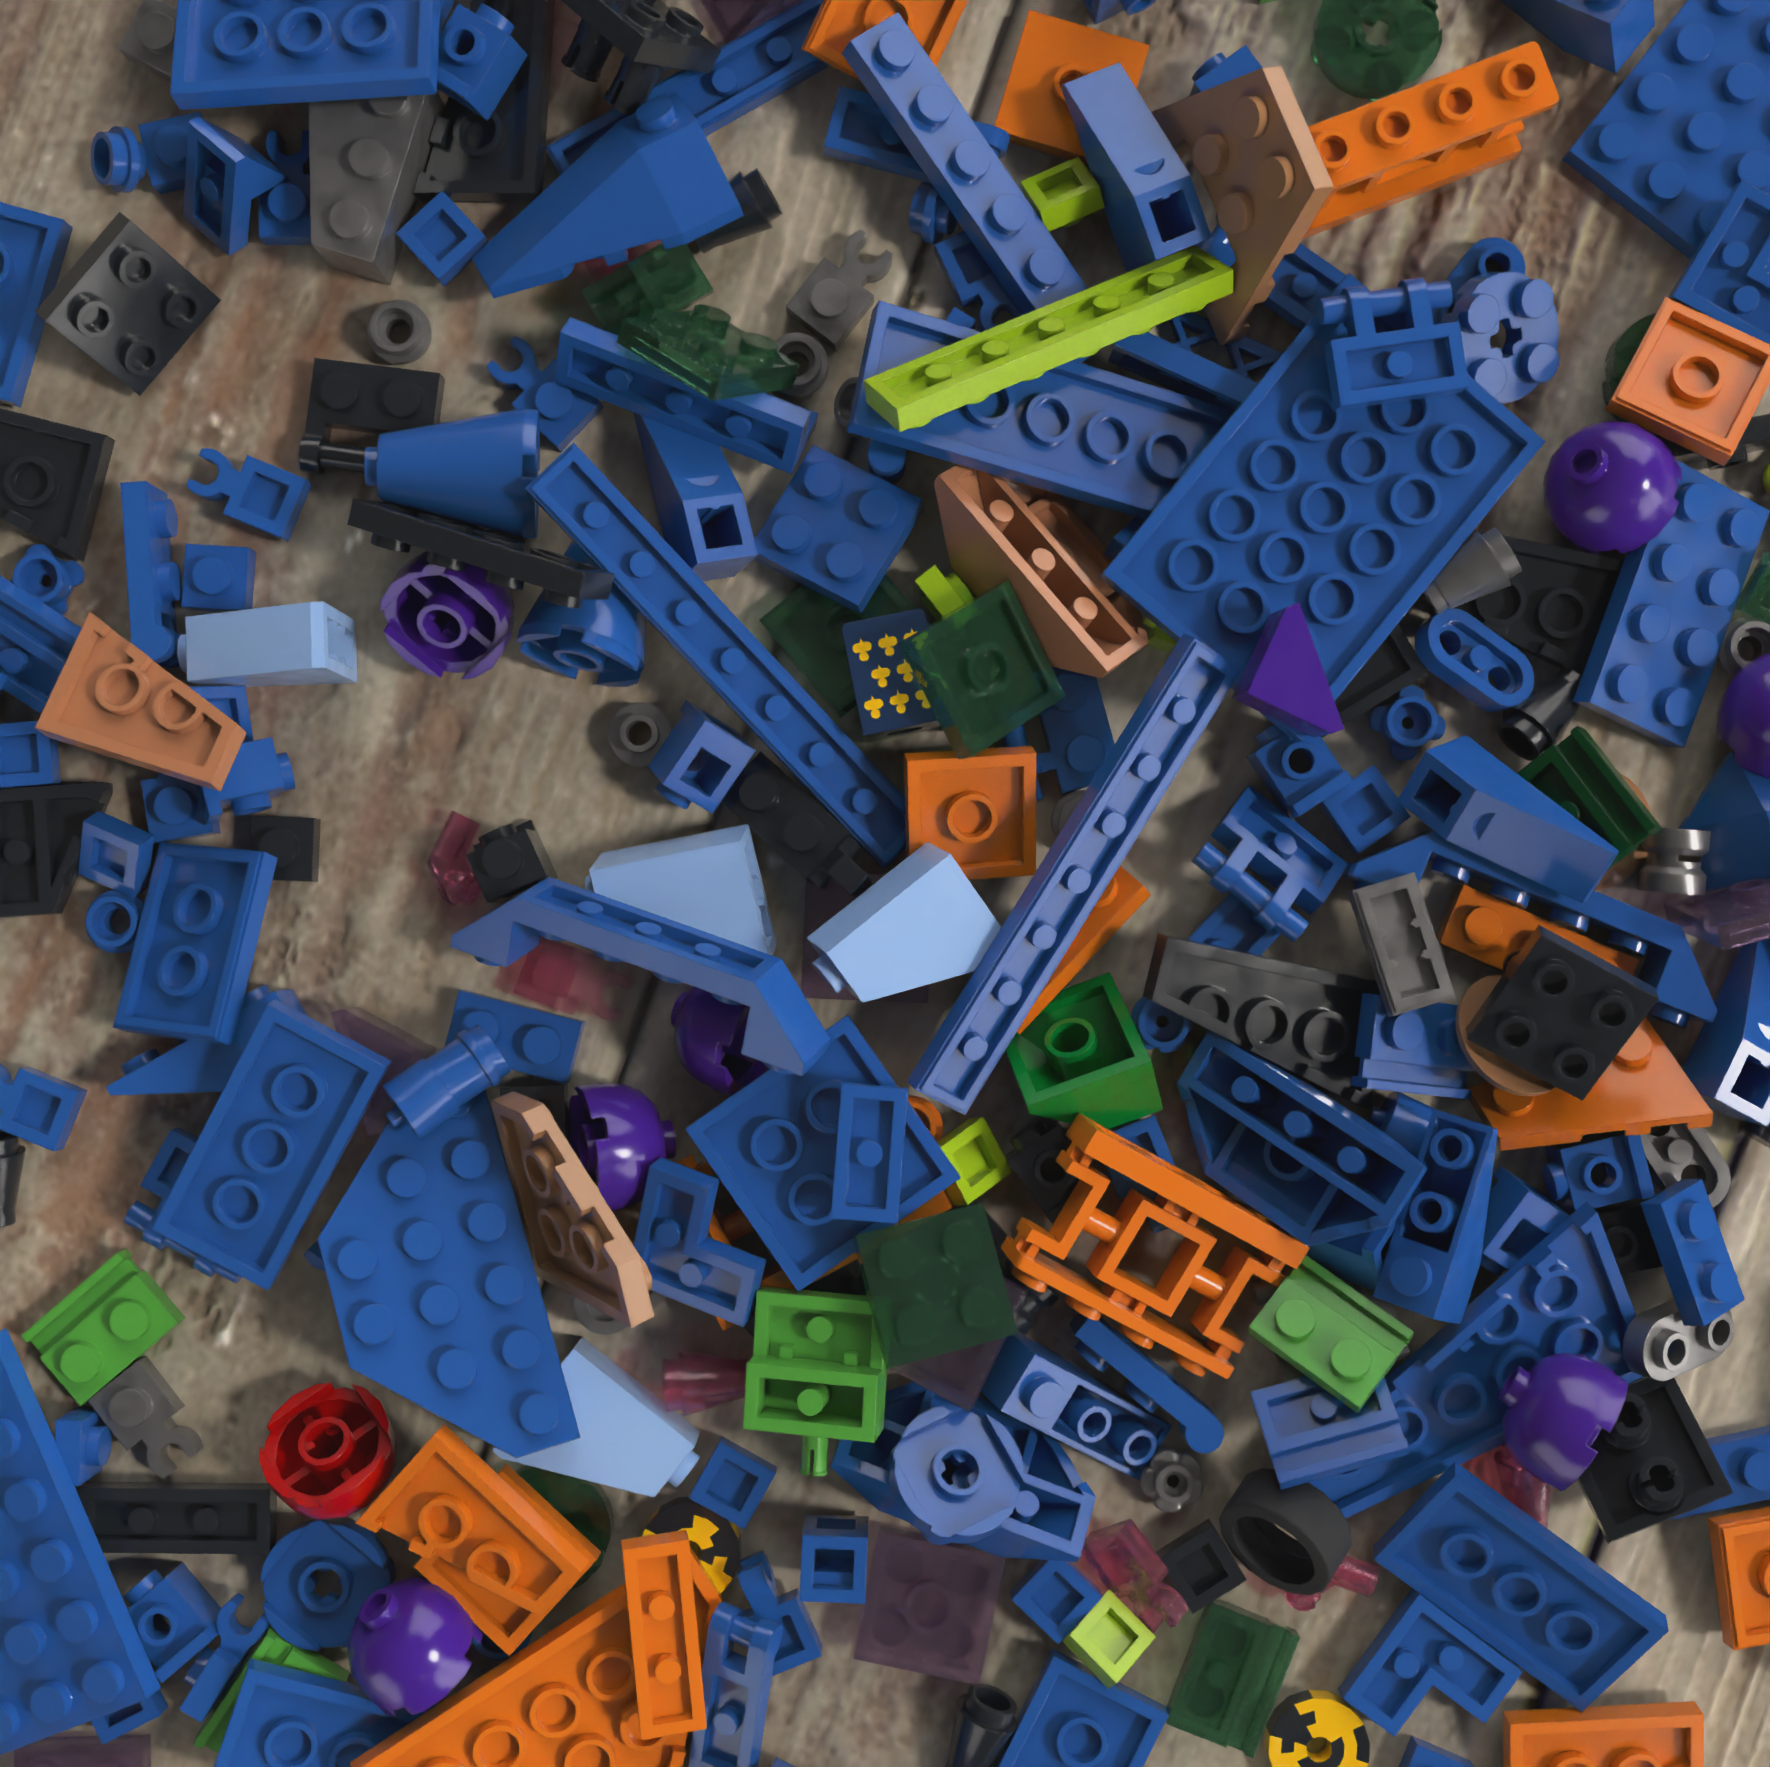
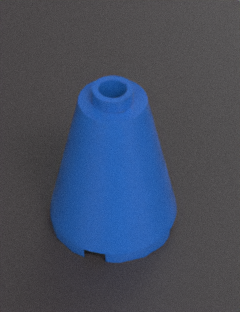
M521 408L379 434L377 447H366L364 463L366 486L377 487L379 500L523 539L524 537L537 538L539 505L524 490L538 476V471H540V417L537 409Z
M571 541L564 556L597 567ZM613 583L608 600L583 599L580 609L545 601L542 599V590L519 628L516 643L522 642L520 651L525 657L548 670L575 680L579 669L599 673L596 685L628 687L639 682L641 672L644 669L646 618Z

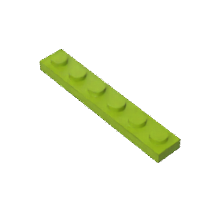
M1193 245L864 380L866 402L899 432L909 428L922 427L935 417L967 404L979 403L990 394L1022 381L1039 378L1045 371L1077 358L1094 355L1105 346L1132 335L1144 334L1154 326L1184 313L1203 309L1208 303L1233 293V269L1198 246Z

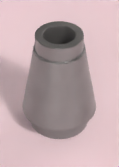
M1495 527L1483 535L1476 531L1461 545L1423 594L1435 613L1440 614L1448 608L1452 609L1511 586L1509 579L1520 573L1522 569L1512 549Z

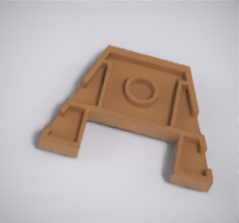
M1282 66L1260 68L1151 112L1180 159L1189 150L1191 151L1194 166L1203 179L1217 212L1219 224L1226 233L1236 256V262L1230 266L1233 269V293L1208 303L1204 307L1219 345L1239 342L1244 338L1250 328L1246 319L1254 305L1265 302L1275 286L1272 275L1283 256L1293 254L1334 187Z

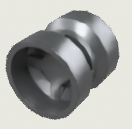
M1663 828L1656 835L1652 834L1642 842V847L1648 852L1647 865L1639 871L1638 890L1705 895L1707 876L1701 870V858L1709 851L1711 831Z

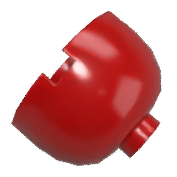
M331 1382L313 1385L292 1395L273 1413L266 1427L270 1434L265 1441L264 1451L260 1447L259 1462L272 1491L296 1513L318 1520L347 1517L367 1507L384 1490L396 1466L397 1441L381 1401L364 1387L351 1384L354 1390L346 1387L334 1388Z

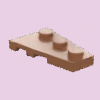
M89 612L35 726L46 737L219 792L222 790L247 733L235 721L154 662L147 654L132 643H129L91 612Z

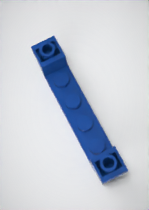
M1434 830L1424 831L1350 862L1340 877L1355 883L1356 885L1353 890L1415 872L1419 884L1428 860L1434 861L1430 869L1431 872L1461 884H1467L1470 877L1492 885L1489 893L1490 896L1516 907L1527 908L1529 901L1549 908L1551 913L1548 919L1563 927L1585 933L1588 925L1611 934L1607 942L1609 945L1633 955L1645 957L1649 949L1638 979L1655 987L1659 997L1658 1001L1649 1011V1016L1685 1029L1689 1020L1713 1023L1718 1010L1682 926L1597 891H1593L1586 902L1580 903L1449 842Z
M551 877L538 882L451 935L450 947L474 955V958L482 964L508 967L537 947L540 936L554 941H570L594 950V953L604 960L628 962L650 970L655 977L662 981L686 983L711 992L715 999L723 1003L750 1006L741 1054L762 1061L767 1068L775 1072L784 1074L795 1073L803 1076L829 1047L830 1037L781 958Z

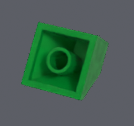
M1110 972L1062 989L1021 1034L1016 1032L1005 1050L1029 1113L1032 1115L1072 1124L1079 1112L1104 1127L1111 1129L1163 1110L1151 1059Z

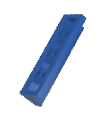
M1191 312L1168 320L1177 343L1173 344L1149 332L1132 335L1115 343L1108 362L1176 393L1235 411L1258 383L1249 379L1248 374L1268 366L1271 367L1282 353L1244 336L1239 342L1223 345L1227 348L1234 367L1232 370L1192 353V347L1211 340L1218 343L1209 319ZM1183 327L1199 335L1187 339ZM1240 353L1256 361L1244 365Z
M570 317L560 331L554 376L555 382L792 474L816 427L819 415L817 412L587 322Z

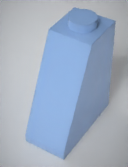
M323 601L185 617L186 634H181L178 639L177 654L180 668L184 673H187L188 682L199 686L245 685L246 687L357 683L356 621Z
M748 824L603 852L589 869L590 875L585 877V890L773 956L777 939Z
M926 842L808 936L807 940L820 956L812 962V965L829 988L836 994L845 988L864 1003L974 972L1002 927L951 854Z
M581 1337L561 1363L581 1438L517 1459L495 1447L492 1450L504 1460L655 1497L666 1482L677 1488L695 1466L700 1456L692 1450L697 1443L700 1431L585 1338Z

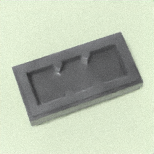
M1415 872L1348 893L1388 1017L1456 997Z

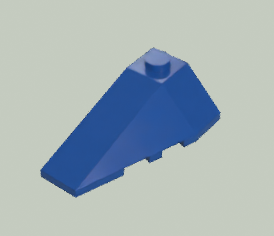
M675 93L667 98L651 99L643 103L636 110V113L619 120L472 257V260L492 297L497 298L564 279L573 271L576 263L593 258H604L607 266L628 261L627 249L660 239L665 250L685 245L744 216L698 120L678 94Z

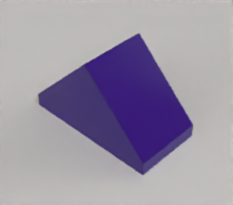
M1296 603L1269 615L1232 699L1312 737H1318L1343 730L1344 726L1300 603Z

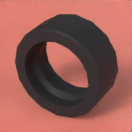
M1261 1468L1248 1473L1219 1518L1221 1535L1233 1555L1256 1576L1268 1584L1289 1593L1309 1596L1324 1591L1352 1546L1350 1526L1341 1510L1321 1490L1309 1482L1280 1490L1274 1469ZM1275 1524L1292 1534L1296 1539L1280 1530Z

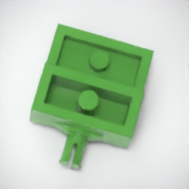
M762 1286L757 1290L753 1357L747 1362L743 1429L802 1435L801 1467L799 1473L809 1476L812 1471L813 1477L827 1475L828 1438L874 1443L883 1431L891 1298L800 1290L798 1292L797 1289Z

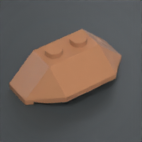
M958 464L938 475L934 481V487L950 566L1032 662L1103 678L1148 645L1146 630L1142 629V613L1099 577L1112 561V559L1104 554L1107 548L1060 494Z

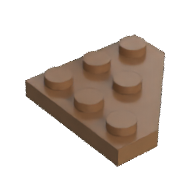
M515 1091L492 1099L491 1104L536 1276L631 1328L654 1317L648 1292L652 1288V1277L648 1266L601 1195L599 1188L591 1179L558 1127L549 1109L544 1103Z

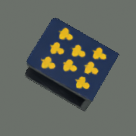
M914 609L844 624L842 627L844 646L864 743L943 728L946 722V714L925 612L922 609Z

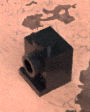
M529 820L516 827L514 823L508 824L478 838L480 843L473 845L475 851L466 855L488 903L501 904L547 877L558 878L533 820Z
M1037 1119L1009 1140L1014 1149L1006 1154L1005 1158L1053 1225L1080 1179L1067 1173L1065 1170L1055 1180L1045 1179L1041 1175L1040 1167L1043 1161L1049 1157H1058L1062 1149L1067 1151L1072 1141L1065 1135V1130L1057 1120L1045 1126L1041 1119Z

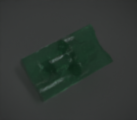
M662 243L581 290L602 329L630 341L714 293L710 282L687 244L665 250Z

